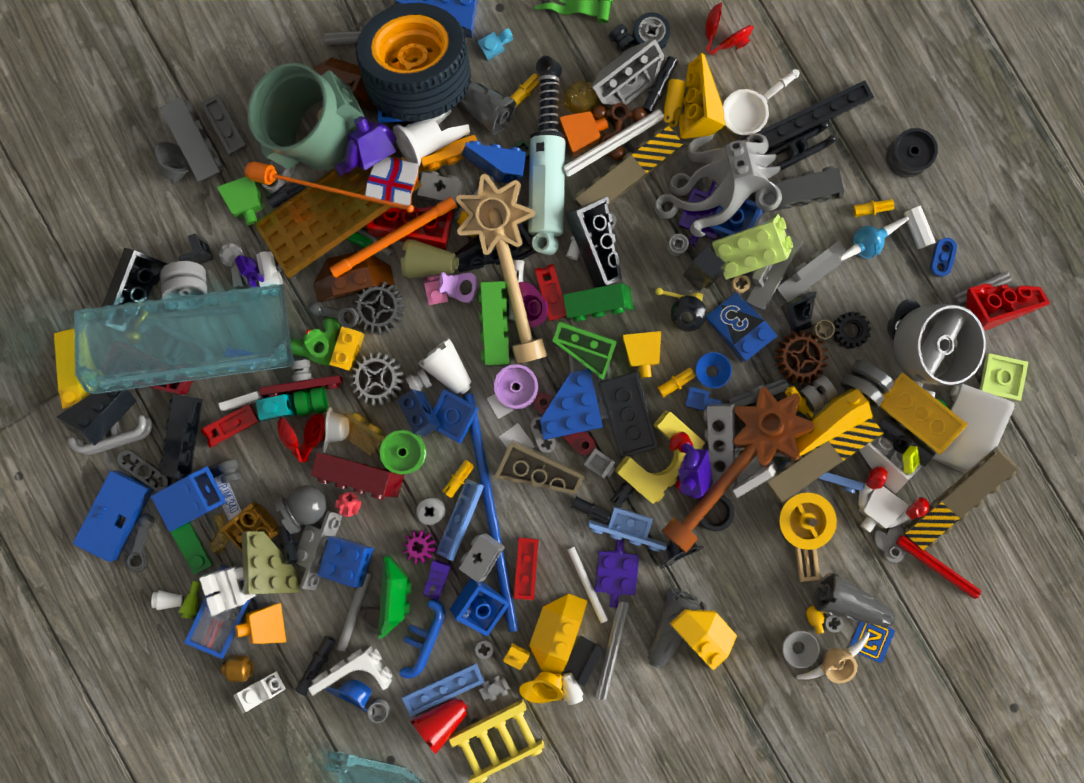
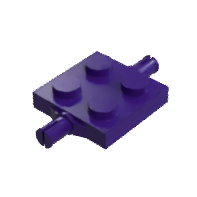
M712 182L709 192H702L693 188L687 202H700L708 198L714 192L716 182ZM719 206L704 211L684 210L678 226L690 231V225L694 221L715 215ZM710 227L701 229L705 233V237L712 240L716 239L717 233L710 229ZM692 234L689 245L692 244L695 247L699 237Z
M616 539L615 550L598 551L594 591L609 594V607L617 608L618 596L624 594L635 595L639 555L628 554L623 551L624 539Z

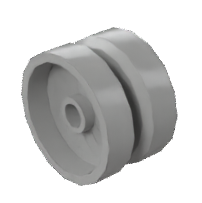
M177 261L161 269V293L165 304L176 308H191L201 305L207 300L206 270L203 266L190 261Z

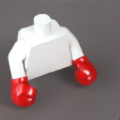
M876 466L870 471L863 490L859 491V512L866 516L860 527L869 533L876 525L885 529L893 528L910 519L925 516L930 509L929 502L924 497H918L909 506L886 489L884 483L887 480L888 472L882 466Z

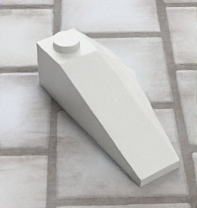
M881 435L859 450L872 469L876 466H882L887 470V480L884 485L895 494L922 467L919 463L912 474L904 473L903 454L897 452L893 447V443Z

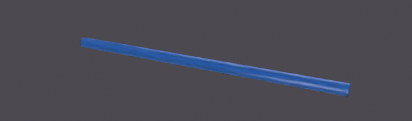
M473 393L464 395L466 401L476 406ZM476 414L470 425L480 484L484 486L482 494L490 536L502 544L478 415ZM502 551L496 561L501 595L510 602L505 610L508 632L518 631L504 551Z

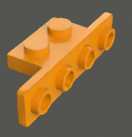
M476 135L456 140L421 158L420 166H418L419 173L428 170L434 171L441 166L453 165L460 160L466 159L462 156L465 143L477 141Z

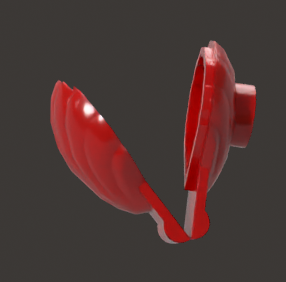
M722 2L716 4L711 9L706 19L705 34L709 41L706 51L713 56L720 50L733 47L738 50L750 43L748 37L753 30V26L748 25L729 36L717 48L711 51L722 14Z
M315 414L307 421L304 429V441L300 449H298L299 444L294 430L290 427L285 417L281 416L278 421L277 432L281 442L288 450L292 451V454L300 463L308 461L312 448L325 440V417L323 414Z

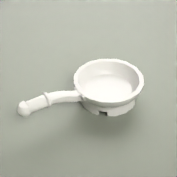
M791 70L789 74L779 79V82L764 95L749 89L737 90L731 93L723 104L727 129L733 134L742 136L759 132L766 125L769 117L767 100L783 87H786L791 81L797 79L800 74L799 70Z

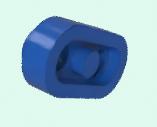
M943 238L935 245L930 271L936 277H944L952 270L957 252V244L953 239ZM942 246L947 248V252L942 250ZM938 264L942 266V271L937 269Z

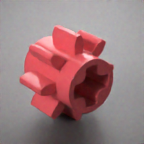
M346 492L343 495L339 494L335 504V508H339V514L344 517H351L353 514L357 515L358 509L361 507V501H357L358 496L352 492Z

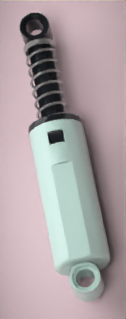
M542 56L536 63V71L540 74L538 90L541 92L538 94L540 101L537 103L540 106L537 111L540 114L537 118L540 122L537 128L540 131L530 135L528 208L535 211V216L528 219V233L534 236L532 241L534 250L550 256L555 254L559 247L558 240L555 237L562 235L564 232L565 172L563 169L565 166V135L559 133L556 129L558 124L556 117L559 116L556 114V110L559 108L556 106V102L559 101L556 98V94L559 93L556 90V86H559L562 67L551 57Z

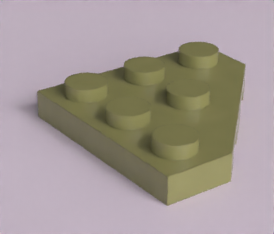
M242 532L244 595L299 593L298 571L292 564L286 565L284 563V555L265 532Z

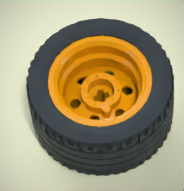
M425 3L396 5L374 16L363 27L358 36L355 52L364 87L371 103L382 113L404 121L433 119L455 107L466 94L470 84L471 69L464 30L459 21L446 10Z

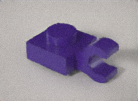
M242 255L234 259L241 275L246 276L249 287L256 289V280L264 282V277L260 274L254 259Z

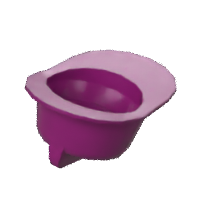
M519 282L529 326H540L547 317V301L532 284Z

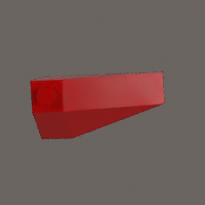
M982 284L967 290L966 309L978 318L984 331L1050 304L1041 287H1008V285L991 286V284Z

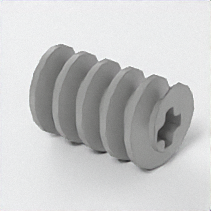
M433 497L420 502L416 513L419 521L423 524L431 525L444 517L446 509L440 499ZM434 507V514L429 515V508Z

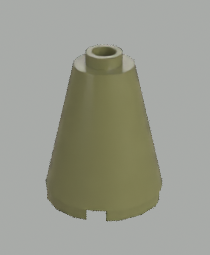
M407 239L405 241L403 250L406 251L405 257H401V271L406 279L441 275V272L452 274L458 269L459 259L456 258L455 253L414 239Z

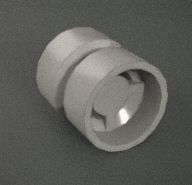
M824 375L813 381V386L807 385L799 391V394L806 399L807 406L813 412L823 407L824 402L828 403L838 396L835 387Z

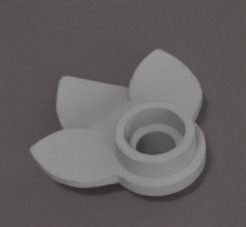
M900 525L890 528L887 533L876 530L874 534L877 548L883 551L885 559L890 563H898L902 561L905 554H908L907 551L896 544V540L900 535L905 536L904 529ZM893 549L897 551V556L892 554Z

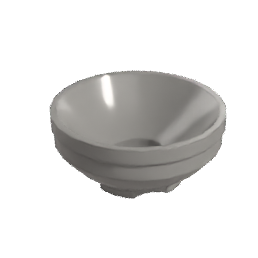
M793 631L783 640L782 653L785 660L793 667L807 668L818 659L820 647L817 639L809 632ZM795 642L803 643L804 648L801 653L793 651L792 648Z

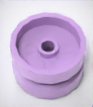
M519 364L509 365L503 368L496 376L494 382L495 395L499 402L507 408L513 410L524 409L530 406L537 396V378L526 366ZM514 383H518V384H519V386H520V389H519V390L515 391V390L512 388V386L514 385Z

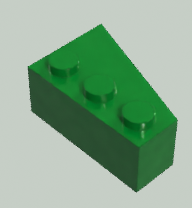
M622 283L563 295L567 318L574 319V322L585 321L586 317L602 318L606 314L617 315L634 310L631 287Z

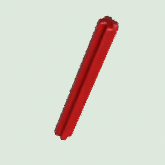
M900 535L896 540V544L970 597L977 599L981 594L979 588L931 554L922 550L907 537Z

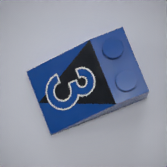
M734 293L706 317L708 322L742 363L777 337L767 322L737 293Z

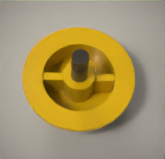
M800 493L791 497L784 504L779 517L780 529L785 539L793 546L805 550L817 549L825 545L832 538L837 523L832 505L824 497L815 493Z

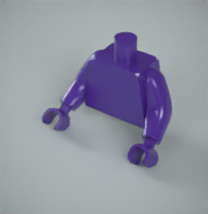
M365 116L356 118L354 123L357 129L348 135L349 141L346 147L345 161L335 166L339 176L341 177L345 172L349 174L357 166L366 170L396 152L393 147L397 140L395 134L381 123H367Z

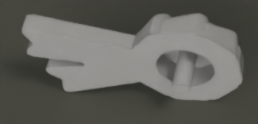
M228 243L223 245L219 252L222 264L231 267L233 287L244 286L243 279L247 283V278L241 275L234 260L239 255L245 256L243 249L235 243Z

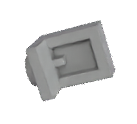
M597 449L593 450L583 464L603 479L606 476L610 477L616 469L613 466L615 461Z

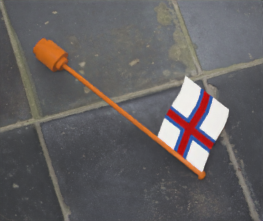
M390 157L384 158L373 166L367 181L365 195L277 175L275 167L266 163L253 161L247 163L245 167V176L249 180L270 185L276 179L405 209L409 213L414 209L411 205V197L419 173L417 163Z

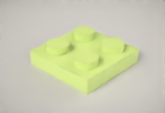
M990 353L986 354L979 390L1005 399L1021 401L1028 362Z

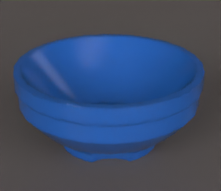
M710 352L698 360L695 374L703 386L712 389L719 388L730 380L732 366L728 358L723 354ZM712 365L717 368L718 372L715 377L707 375L706 369L708 366Z

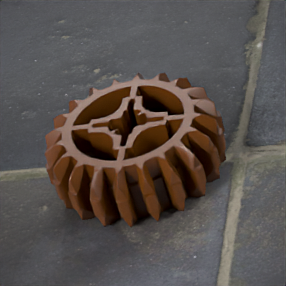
M800 330L798 336L794 331L791 332L790 336H784L785 342L782 340L778 342L782 348H775V351L780 354L773 356L775 360L779 359L775 367L781 366L782 369L778 373L782 374L785 372V380L791 376V383H795L798 379L800 385L804 383V380L808 384L811 383V378L814 380L818 379L817 373L820 375L824 373L820 367H827L823 360H827L829 357L827 355L823 356L827 348L821 349L820 346L824 342L820 341L817 343L818 336H814L811 339V332H807L804 337L803 330ZM793 342H802L798 351H790L788 348ZM809 347L813 349L815 357L809 354ZM802 353V357H804L805 360L799 361L800 358H797V355ZM786 356L793 361L794 370L788 365ZM804 364L814 365L808 373H799Z

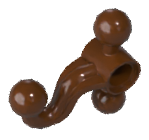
M616 103L612 109H606L602 105L595 106L592 109V115L595 120L610 117L611 122L615 124L614 130L603 135L598 145L621 132L622 125L627 118H632L634 122H638L646 117V111L642 107L629 110L624 103ZM621 110L624 113V117H616L614 111ZM619 146L605 156H609L615 161H620L625 156V150L622 146Z

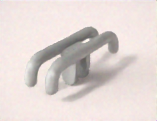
M140 415L137 418V427L121 433L119 422H117L111 428L112 436L110 437L109 432H107L95 446L91 443L84 445L81 439H75L74 437H69L67 442L70 449L74 452L93 455L146 438L151 433L152 421L150 418Z

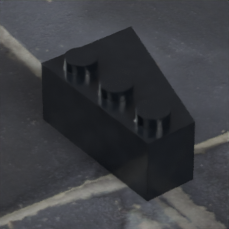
M111 380L56 417L68 430L95 446L137 400L125 386Z

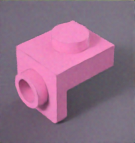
M440 275L424 277V286L429 305L448 302V295L438 291Z

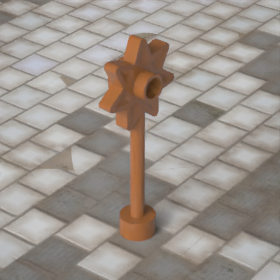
M762 387L759 391L756 407L736 406L734 408L735 415L745 427L733 441L737 448L745 449L682 523L673 517L661 530L680 549L687 553L694 545L698 537L691 531L756 455H758L761 467H766L777 452L795 461L799 460L800 454L795 439L814 431L813 422L796 416L800 404L799 395L795 393L777 402L766 387Z

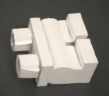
M237 566L207 573L200 577L204 594L209 595L206 600L211 616L243 605L247 600L256 596L244 595V587L241 581L243 580V567L237 568Z

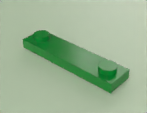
M191 522L171 531L194 575L214 565Z

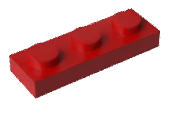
M519 537L514 599L534 600L539 539Z

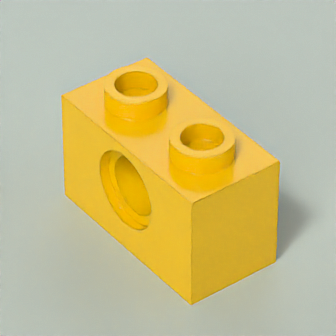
M342 326L330 365L353 372L351 368L355 366L365 335L359 331Z

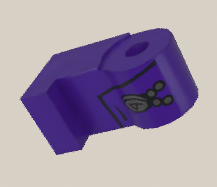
M436 559L432 561L423 596L435 600L440 599L452 564Z

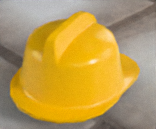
M541 672L535 680L523 683L519 687V692L523 698L533 703L562 700L564 697L561 690L562 675L560 673Z

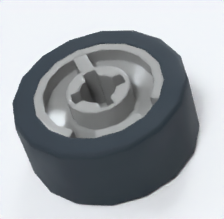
M649 12L640 16L633 28L635 46L651 39H656L662 50L667 45L670 37L668 20L658 13ZM650 30L654 31V32H655V35L650 34V33L648 34V31H650Z

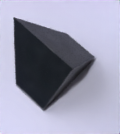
M817 291L781 306L792 332L798 333L800 330L812 327L811 318Z

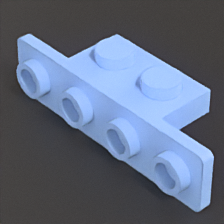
M614 506L609 525L593 520L588 522V527L591 528V531L598 534L606 532L610 534V537L618 540L626 538L634 545L641 546L642 543L648 545L649 549L660 552L661 549L666 551L667 548L665 542L648 537L653 518Z

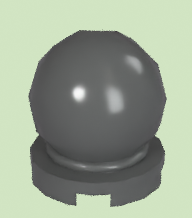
M303 485L294 489L287 499L284 496L276 498L274 506L276 511L281 510L285 518L281 521L290 534H295L301 531V524L310 525L323 517L327 501L322 491L318 488Z

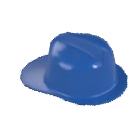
M349 680L337 690L330 687L325 688L330 694L353 704L365 713L368 712L365 705L372 694V690L363 682Z

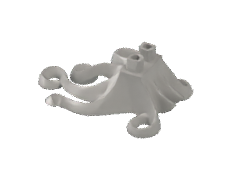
M754 133L749 135L746 140L731 142L724 148L696 152L698 147L710 142L714 134L693 139L687 147L689 160L698 163L706 162L707 165L699 168L692 177L684 173L674 175L670 179L669 189L676 196L687 195L702 177L714 178L717 182V188L708 198L700 202H686L671 194H663L655 201L654 211L656 215L663 219H669L677 213L679 207L687 211H704L719 205L722 206L723 210L720 213L698 219L690 225V231L694 236L703 237L705 233L701 231L702 228L719 225L729 220L753 192H756L755 202L758 208L764 211H771L777 208L781 203L782 193L768 179L780 171V166L767 167L775 160L776 154H765L769 144L764 135ZM754 140H759V141H761V143L752 142V141H754ZM679 180H688V183L681 188L677 187V182ZM767 193L775 194L774 202L766 203L763 199L764 195ZM663 203H673L672 209L669 211H663Z

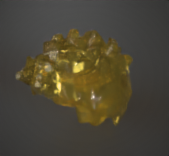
M578 80L568 87L564 99L565 107L571 113L589 112L599 102L597 95L591 87L592 81Z

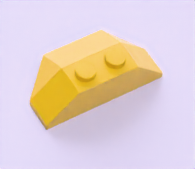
M568 593L543 606L529 644L542 671L553 674L560 673L562 675L582 622L587 604L586 599Z
M685 609L670 623L712 670L729 656L737 637L715 611H692L691 609Z

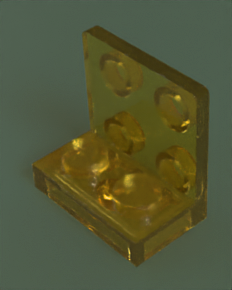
M346 412L344 416L349 419L350 428L346 439L372 456L385 438L381 434L383 430L375 424L370 423L368 425L365 423L367 419L359 413Z

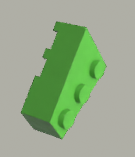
M559 321L553 338L554 343L604 380L617 343L616 340Z

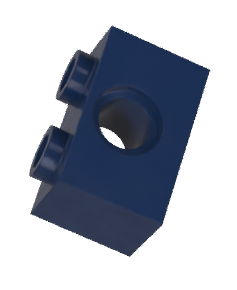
M412 389L397 399L413 434L427 436L441 426L424 392Z

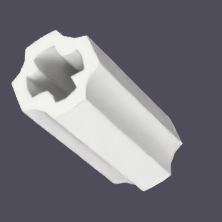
M921 206L903 213L904 217L909 218L906 222L918 250L936 243Z

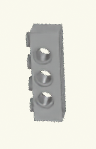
M734 403L709 404L707 409L704 410V420L708 423V429H705V441H708L709 449L706 450L709 452L713 485L736 460V446L733 441L736 437ZM716 420H720L723 422V430H719L715 427ZM716 441H722L725 444V449H718ZM718 460L723 461L726 468L719 469L716 462ZM737 478L730 485V487H735V485L737 484Z

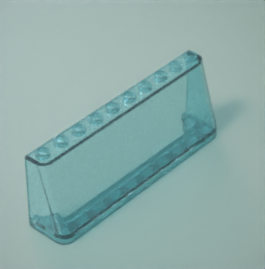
M283 284L250 287L249 289L241 290L233 289L218 293L210 292L208 294L188 295L178 298L170 297L163 300H148L146 302L126 303L116 306L107 305L100 308H85L74 311L75 375L83 389L88 393L97 394L284 368L294 363Z

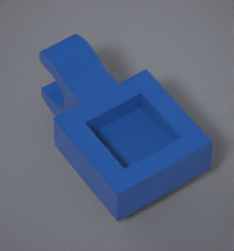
M690 387L685 407L704 411L709 404H721L722 401L708 398L709 391Z

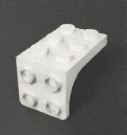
M372 646L364 651L360 648L347 658V662L343 659L329 669V673L325 670L312 680L313 684L308 689L313 696L349 672L364 670L371 673L384 690L392 682V673L387 666L384 667L380 660L382 658L378 650H373Z

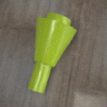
M192 581L190 593L178 613H182V618L193 620L194 616H197V595L200 582Z

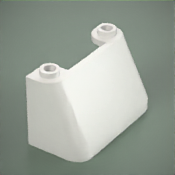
M959 383L954 385L950 392L951 400L954 401L951 411L964 420L968 426L941 456L935 452L936 454L932 459L965 474L992 449L998 446L1015 404L1005 398Z

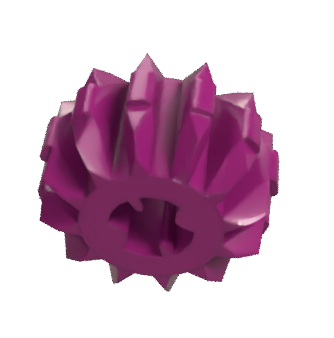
M413 530L412 537L410 535L405 536L409 542H402L401 544L404 547H408L402 553L406 554L409 552L410 555L406 559L409 561L414 557V564L418 563L419 558L422 563H425V556L429 559L433 557L428 551H436L435 547H430L431 544L435 543V540H427L431 536L430 533L423 537L424 530L419 531V536ZM418 541L419 544H423L422 552L419 549H414V546L417 545L415 542Z

